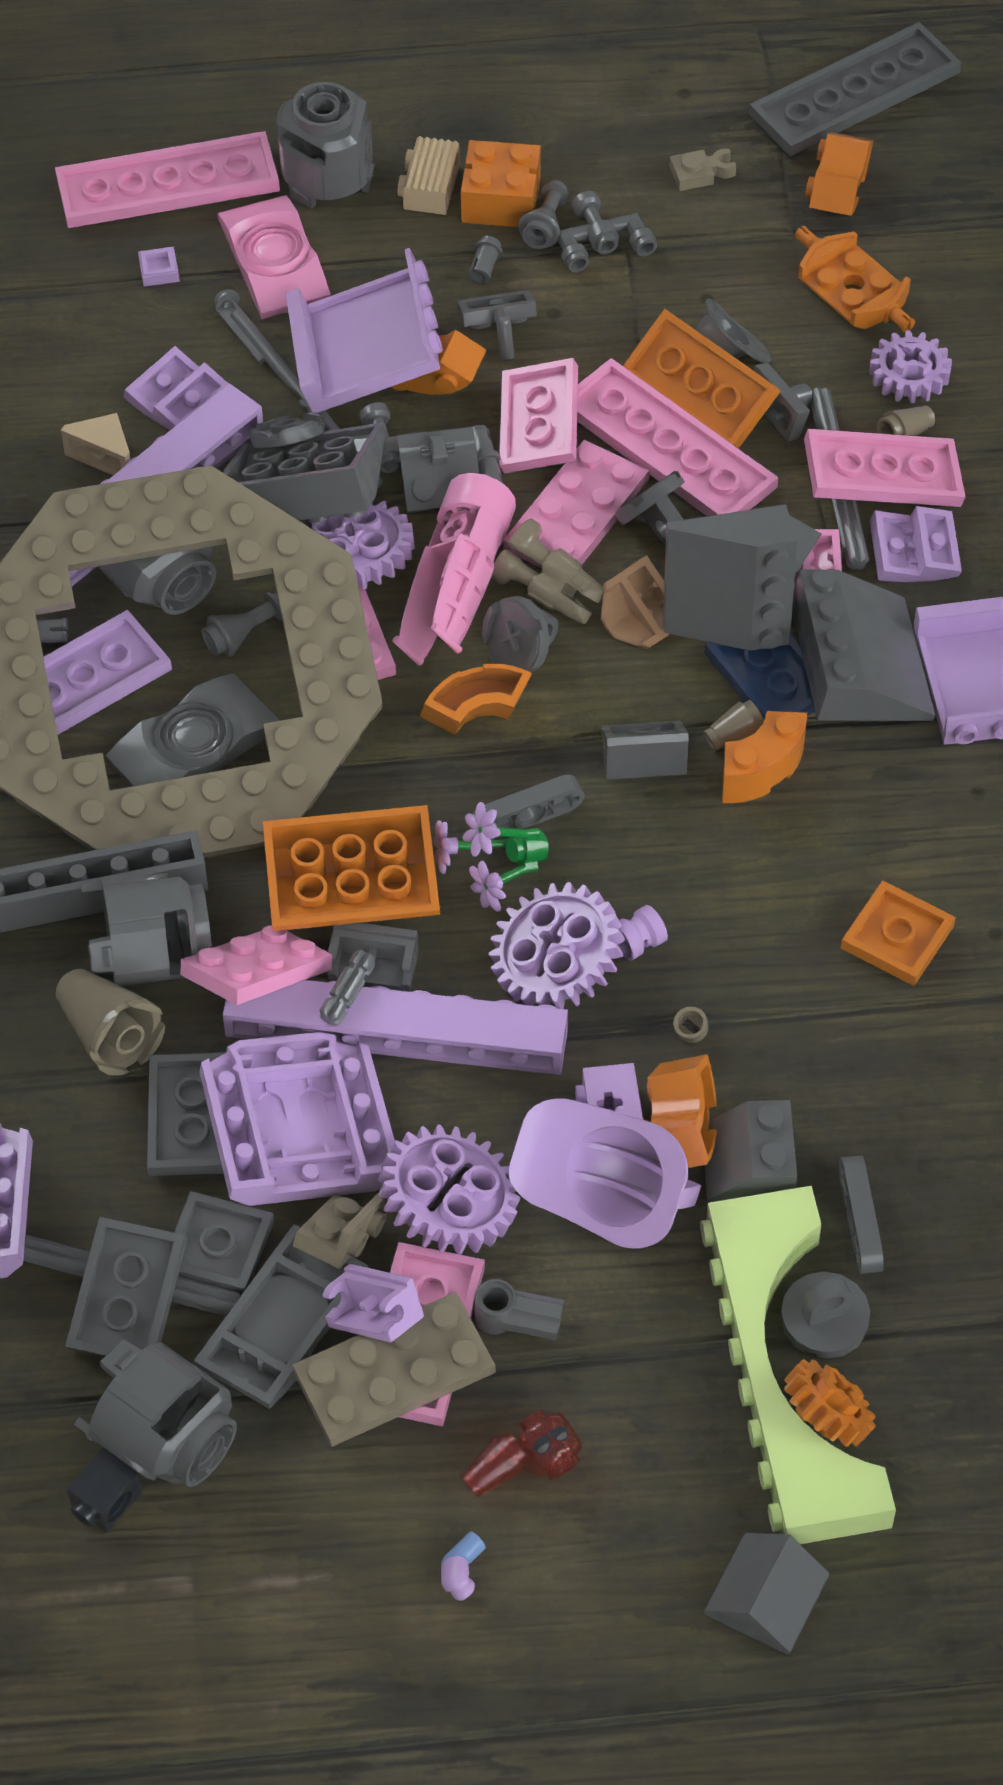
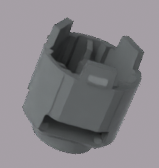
M332 82L309 84L300 89L293 99L284 101L277 114V132L281 174L289 185L291 198L312 209L316 206V199H340L350 196L360 189L361 192H369L374 164L372 163L371 120L367 119V102L356 92ZM319 155L322 158H325V161L319 157H317L315 160L310 157Z
M213 546L97 566L126 597H131L138 603L162 608L171 615L184 613L199 604L211 590L216 578L215 566L210 562Z
M159 873L101 881V878L92 883L80 885L81 895L102 892L107 936L89 940L88 953L91 972L96 975L113 974L114 983L121 987L185 978L180 975L181 959L198 954L202 949L212 948L203 884L189 885L181 877L169 878V873Z
M123 1339L100 1361V1367L114 1379L100 1398L92 1415L91 1422L79 1417L74 1425L85 1432L88 1440L99 1443L134 1470L153 1481L158 1477L172 1484L184 1483L188 1487L200 1484L223 1460L236 1435L237 1423L228 1416L232 1408L230 1391L163 1343H154L141 1350Z

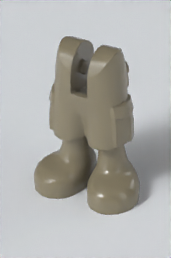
M532 518L526 520L512 534L508 545L542 566V572L540 574L523 563L520 557L506 549L497 557L491 578L502 585L511 580L518 581L528 586V596L544 606V608L552 611L557 610L576 622L586 624L593 612L583 605L581 601L575 599L574 594L578 590L580 594L600 603L603 587L583 570V566L577 559H574L563 549L559 548L550 552L539 540L542 533L540 523Z

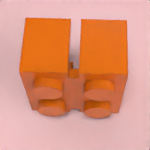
M469 140L465 163L466 168L464 169L461 187L462 223L518 227L521 217L536 209L541 177V145Z

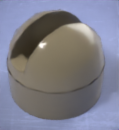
M685 1007L675 1015L674 1029L682 1041L692 1044L698 1043L705 1038L709 1024L705 1013L701 1009ZM687 1020L698 1032L693 1034L683 1026V1023Z

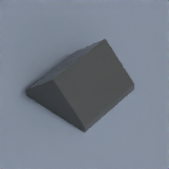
M680 720L601 726L606 780L687 774L689 738L688 732Z
M745 1533L704 1614L790 1655L829 1577V1572L790 1534Z

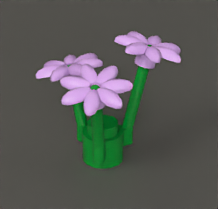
M479 802L476 806L475 815L469 813L465 816L466 823L472 829L463 834L462 838L464 841H458L456 837L447 838V822H436V836L433 838V843L437 849L434 861L438 863L439 871L445 874L446 866H450L449 854H457L458 850H471L472 856H477L481 849L485 853L491 854L492 849L506 848L508 859L520 866L502 875H498L496 872L489 875L488 868L483 860L479 862L478 869L475 866L469 868V872L475 880L470 889L475 893H481V906L487 908L490 905L494 911L499 912L501 911V906L498 899L506 898L505 893L501 890L503 884L523 874L537 872L538 863L544 862L548 856V841L545 834L538 828L516 829L497 827L493 823L497 810L491 809L486 813L484 803ZM498 836H501V837H511V838H508V839H494L495 837H498Z

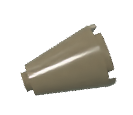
M75 969L66 973L57 985L56 999L91 1061L100 1071L108 1075H124L129 1073L126 1069L128 1066L135 1062H139L141 1065L144 1064L159 1047L165 1033V1024L161 1022L160 1014L163 1015L161 1009L152 1001L85 969Z

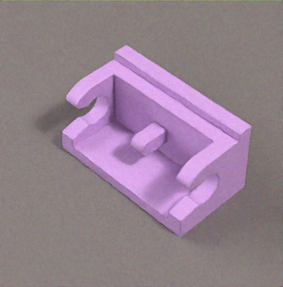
M349 1264L344 1268L345 1272L331 1282L323 1292V1298L327 1299L334 1298L339 1292L341 1294L340 1304L332 1308L325 1316L328 1327L370 1338L392 1342L424 1317L413 1278Z

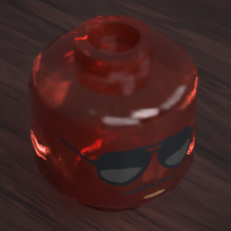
M540 1409L519 1424L523 1432L516 1438L515 1448L535 1477L542 1478L548 1476L550 1481H553L580 1463L581 1460L577 1455L582 1450V1441L562 1413L554 1412L546 1416L542 1409Z

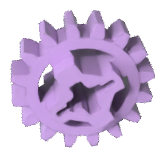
M906 331L903 338H900L896 333H892L891 342L881 339L879 341V349L873 348L869 375H873V385H883L882 394L884 396L891 392L895 393V401L898 402L903 396L908 397L910 403H915L917 396H921L925 401H929L931 392L940 395L943 385H948L952 359L947 358L948 349H938L939 340L937 338L930 342L926 341V333L923 332L918 338L913 337L911 331Z

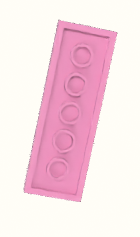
M265 131L55 167L68 228L280 191L279 179Z
M612 358L578 384L577 422L633 463L648 469L649 474L658 481H661L673 471H679L685 483L673 492L706 516L751 510L778 487V477Z

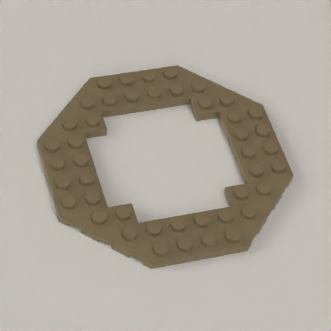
M212 465L54 492L0 563V789L42 819L46 818L61 828L65 834L90 850H99L195 830L198 831L203 858L265 847L263 821L303 817L328 785V781L339 765H342L360 740V736L371 720H374L382 709V698L352 555ZM226 544L233 580L273 574L302 717L263 724L270 762L110 791L103 753L62 760L36 615L75 608L69 571Z

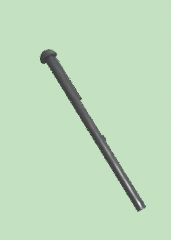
M231 289L220 291L214 298L215 311L222 317L258 363L262 365L266 361L281 381L301 399L298 401L301 409L307 413H313L300 389L297 375L238 305L240 302L239 294ZM325 410L318 412L323 417L324 431L340 429ZM380 476L378 481V488L383 483V480Z

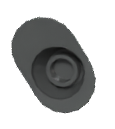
M710 298L705 301L708 312L693 329L736 359L749 355L761 363H769L772 360L766 347L747 329L733 320L717 302Z

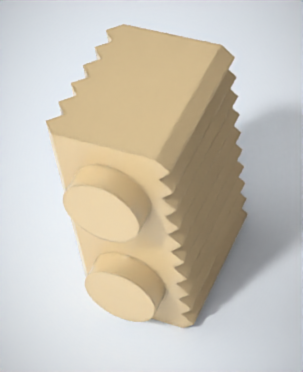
M419 136L417 137L414 150H407L405 171L408 172L407 175H400L398 182V196L403 197L405 210L447 215L460 165L459 143L456 140L451 142L449 139L444 141L442 138L437 140L435 137L430 139L429 137L423 138Z

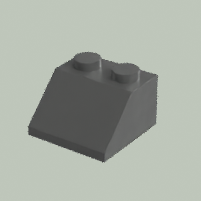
M790 1100L746 1101L709 1121V1130L716 1129L717 1136L712 1157L708 1164L704 1165L707 1205L710 1202L796 1188L797 1168Z

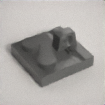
M473 427L397 436L407 514L440 510L452 479L460 474H479Z

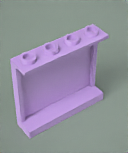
M410 248L404 249L408 265L407 269L316 302L307 304L300 288L286 292L299 386L313 413L330 409L440 369L437 353L443 352V348L436 330H433L438 328L434 311L429 306L434 304L427 283H424L429 281V277L422 259L416 261Z
M1003 597L917 607L913 632L943 745L955 743L969 744L978 740L994 738L1003 739Z

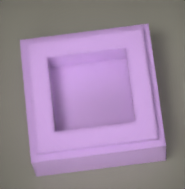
M174 247L138 252L144 287L180 282Z

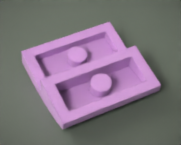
M174 346L124 390L123 398L143 414L171 430L180 423L184 416L193 413L212 394L218 393L229 383L205 362L201 366L196 365Z
M920 506L915 507L911 516L874 511L869 521L878 580L923 582L958 577L961 574L962 569L952 511Z

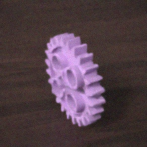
M382 501L376 506H373L371 503L367 511L357 517L347 518L344 514L335 515L317 523L300 520L301 523L352 555L357 584L363 589H367V582L371 580L378 585L382 584L381 576L383 575L394 578V568L405 569V560L412 559L411 550L415 549L412 523H408L406 514L399 515L397 506L387 509L386 501Z
M570 882L566 883L562 892H559L555 884L551 883L546 895H543L538 888H535L534 900L530 902L521 896L519 901L522 908L518 911L513 908H507L506 911L511 917L510 921L497 922V926L503 934L491 936V941L496 946V949L489 952V956L495 963L491 966V969L497 976V981L501 987L510 994L515 1002L521 999L525 1005L533 1006L535 1003L538 1006L550 1005L551 1002H554L558 1009H563L566 999H571L578 1006L580 1004L579 994L583 992L593 998L595 994L592 986L595 983L602 986L608 984L603 977L604 972L617 971L611 959L623 957V953L617 945L625 941L619 930L622 924L608 901L605 902L598 891L591 895L586 885H582L576 892ZM588 932L585 936L579 938L582 934ZM534 955L531 959L525 961L527 958ZM569 967L565 972L560 973L563 969Z
M437 1125L433 1135L422 1126L417 1136L407 1132L402 1142L396 1140L381 1166L383 1169L378 1181L383 1185L379 1192V1197L388 1199L384 1211L398 1212L393 1224L400 1226L407 1223L410 1226L407 1237H414L418 1233L423 1235L422 1246L425 1248L434 1240L438 1242L440 1253H444L448 1244H453L458 1255L463 1253L467 1244L477 1253L483 1242L491 1247L498 1236L503 1238L518 1212L515 1209L520 1201V1196L515 1194L516 1190L510 1182L509 1166H500L504 1154L497 1153L491 1155L488 1152L491 1146L489 1141L480 1146L475 1143L476 1133L474 1132L465 1139L460 1136L459 1127L456 1126L451 1135H446L441 1125ZM464 1167L470 1168L463 1174L459 1184L452 1186L437 1209L429 1211L436 1203L439 1195L444 1194L453 1184L459 1172Z

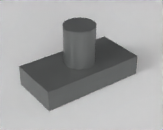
M768 362L756 365L754 371L781 391L764 415L787 442L800 439L810 412L807 405H810L813 399L811 388L806 383L789 387Z

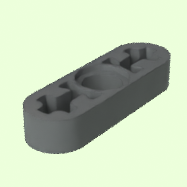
M567 774L485 804L486 813L491 809L497 810V815L493 822L497 827L525 829L574 810L583 802L585 794L575 776Z
M863 1155L840 1157V1183L859 1274L883 1272V1250Z

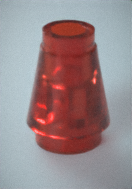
M507 1432L501 1438L495 1436L460 1477L469 1490L478 1498L483 1493L523 1473V1467L530 1462V1458L516 1439Z

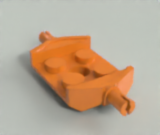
M806 226L798 228L794 238L808 248V252L799 265L798 278L854 327L865 330L883 321L887 323L891 320L904 333L913 328L915 320L901 310L909 294L910 278L905 277L901 282L857 245L858 234L854 231L818 238ZM847 285H857V286L861 287L862 289H860V290L854 289V288L847 289V288H845V286H847Z

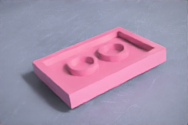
M574 358L502 371L501 460H499V466L504 474L576 461L578 365Z
M272 925L264 927L262 931L245 937H235L228 943L214 948L202 949L198 954L181 959L180 975L235 1005H239L332 970V954L317 947L312 941L303 940L287 930L273 931Z

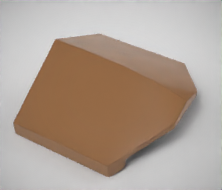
M647 555L603 584L601 621L614 639L648 649L669 635L663 629L664 580Z

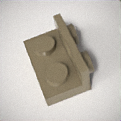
M377 1193L363 1208L350 1198L334 1194L296 1232L293 1246L340 1269L351 1256L358 1257L361 1254L370 1236L376 1238L381 1232L387 1218V1214L382 1212L386 1198L379 1197V1193Z

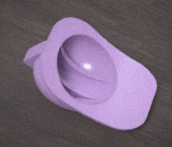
M566 1098L543 1101L527 1112L511 1158L508 1173L510 1182L515 1190L531 1204L559 1215L618 1246L626 1248H644L661 1241L670 1231L678 1209L695 1206L701 1188L700 1184L688 1180V1163L685 1152L677 1139L666 1129L636 1117Z

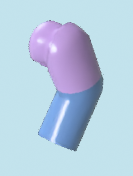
M472 1531L466 1534L441 1561V1584L446 1592H451L452 1597L459 1601L466 1599L473 1593L475 1583L468 1577L469 1564L486 1549L484 1542Z

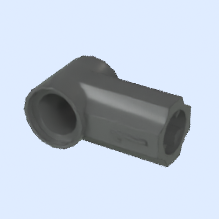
M490 1279L484 1281L476 1291L474 1321L482 1332L489 1335H498L507 1330L556 1340L564 1300L513 1290V1287L506 1281ZM497 1303L502 1305L504 1309L492 1311L486 1308L485 1305Z

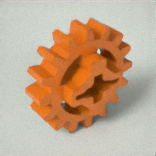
M803 1359L784 1379L787 1383L784 1390L793 1396L790 1403L796 1406V1411L800 1418L812 1424L817 1432L820 1431L822 1436L829 1438L831 1441L834 1442L839 1438L844 1446L848 1447L852 1443L857 1447L875 1428L876 1425L873 1422L875 1414L866 1409L870 1404L863 1399L862 1391L857 1385L847 1381L845 1376L840 1375L837 1369L828 1365L821 1368L816 1360L812 1359L808 1363Z

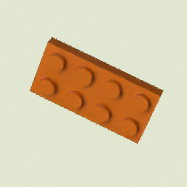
M666 309L662 311L623 365L624 368L738 449L781 392L775 385Z

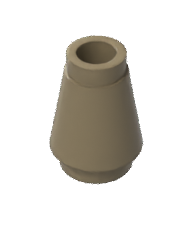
M926 405L888 411L884 414L883 418L879 419L877 431L878 434L918 436L934 426L935 415L932 409Z
M751 700L745 703L738 701L709 726L708 729L704 730L703 734L711 749L716 752L721 748H725V742L743 740L755 734L764 724V719Z

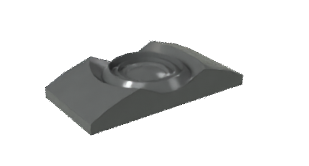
M233 673L195 686L177 706L165 714L140 721L105 755L106 761L130 787L216 772L265 740L263 724L280 720Z
M295 1224L290 1228L194 1360V1366L269 1409L297 1381L293 1373L292 1364L310 1357L324 1335L331 1329L328 1327L325 1316L332 1308L340 1304L341 1294L340 1292L337 1293L332 1299L323 1298L325 1288L345 1272L344 1268L349 1264L368 1268L367 1264L351 1256L338 1269L294 1247L293 1242L296 1232L300 1229Z

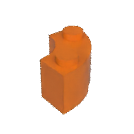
M833 132L827 134L826 140H820L817 160L821 162L815 177H809L805 198L811 199L809 208L853 215L859 201V197L856 196L860 182L864 183L874 140Z
M457 330L447 335H439L443 352L437 353L440 369L391 387L398 391L409 390L429 395L453 394L467 387L472 382L486 349Z
M483 664L481 667L471 668L462 672L458 671L442 681L433 690L423 705L420 717L454 735L465 723L476 717L494 715L509 720L532 673L505 664Z
M767 711L764 724L755 734L743 740L725 742L722 803H739L757 799L769 794L770 788L781 782L785 777L790 778L802 758L807 713Z
M708 1055L660 1063L647 1077V1094L652 1103L651 1122L663 1127L677 1139L685 1152L688 1168L707 1165L712 1157L717 1136L716 1129L709 1130V1108L717 1107Z

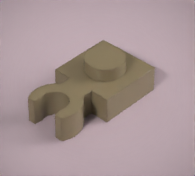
M720 149L712 156H706L704 150L670 156L669 167L679 191L714 185L715 176L726 179L736 175V163L730 162V149Z

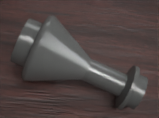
M553 180L544 184L541 189V196L544 200L543 205L526 213L519 220V233L524 242L532 248H547L553 246L558 241L560 228L555 211L557 207L565 205L569 199L568 189L561 181Z
M270 592L265 593V603L245 614L209 615L206 620L207 626L201 629V635L210 652L214 656L224 653L227 657H233L254 626L272 616L276 620L281 621L282 616L277 592L273 594Z

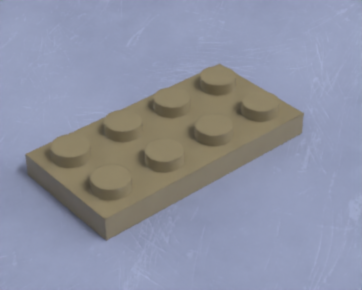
M456 1292L422 1306L424 1317L392 1342L357 1335L292 1364L293 1373L330 1447L496 1373L495 1363Z

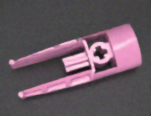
M466 473L460 474L451 480L437 515L438 522L429 546L426 545L421 556L405 607L400 635L393 638V643L418 666L423 664L437 636L457 654L462 651L460 644L471 625L492 576L494 559L508 531L516 509L514 495L507 486L487 475Z

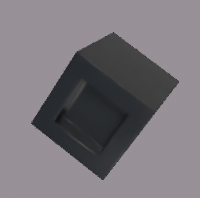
M104 1448L101 1449L67 1488L72 1506L70 1511L75 1518L90 1528L95 1524L106 1533L143 1492L139 1474Z

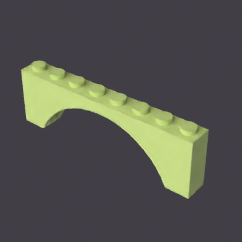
M812 1186L708 1203L707 1218L700 1221L701 1236L704 1246H712L714 1259L709 1260L711 1278L714 1286L721 1285L724 1298L719 1299L722 1323L724 1326L731 1325L733 1338L728 1340L729 1353L733 1366L740 1365L743 1379H738L739 1395L743 1407L750 1405L753 1420H748L749 1437L753 1448L760 1447L763 1458L762 1462H758V1473L762 1489H770L773 1504H768V1515L772 1531L790 1534L799 1544L891 1529L896 1508L885 1467L850 1456L817 1435L803 1422L788 1403L774 1377L768 1359L764 1322L773 1295L793 1265L806 1253L819 1245L821 1220Z

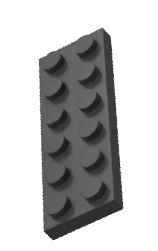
M917 22L749 105V115L789 156H792L819 143L821 139H827L828 133H839L959 74L962 62L920 22Z

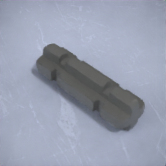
M357 950L353 953L348 961L350 966L344 968L329 993L331 998H326L320 1008V1018L324 1022L330 1023L333 1026L341 1024L347 1014L345 1009L351 1007L366 982L364 978L369 977L375 967L373 955L363 950Z

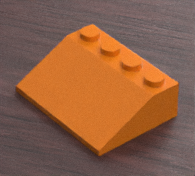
M427 805L263 821L273 931L440 915Z

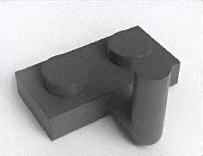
M530 290L457 301L459 316L464 327L470 326L473 329H483L496 322L499 354L502 360H510L515 357L511 323H521L526 321L527 317L537 316L536 302Z

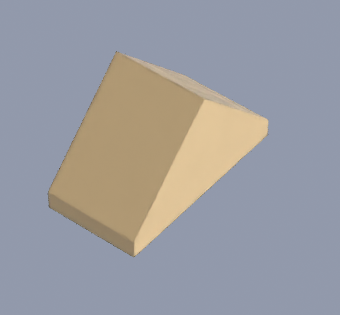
M117 413L67 424L61 429L64 452L68 457L111 475H115L130 460V452Z

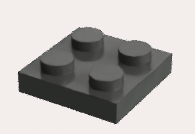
M190 1191L174 1233L183 1234L188 1238L178 1276L233 1290L242 1295L253 1280L275 1222L274 1214Z

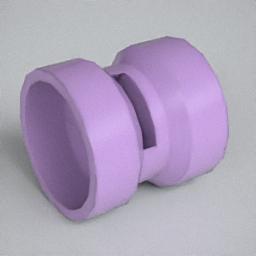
M649 905L636 910L630 920L620 919L622 927L619 930L625 941L617 945L621 949L623 957L629 961L641 956L644 952V947H657L667 941L668 935L665 925L659 914Z

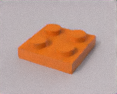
M882 880L843 937L841 949L915 986L953 929L956 917Z

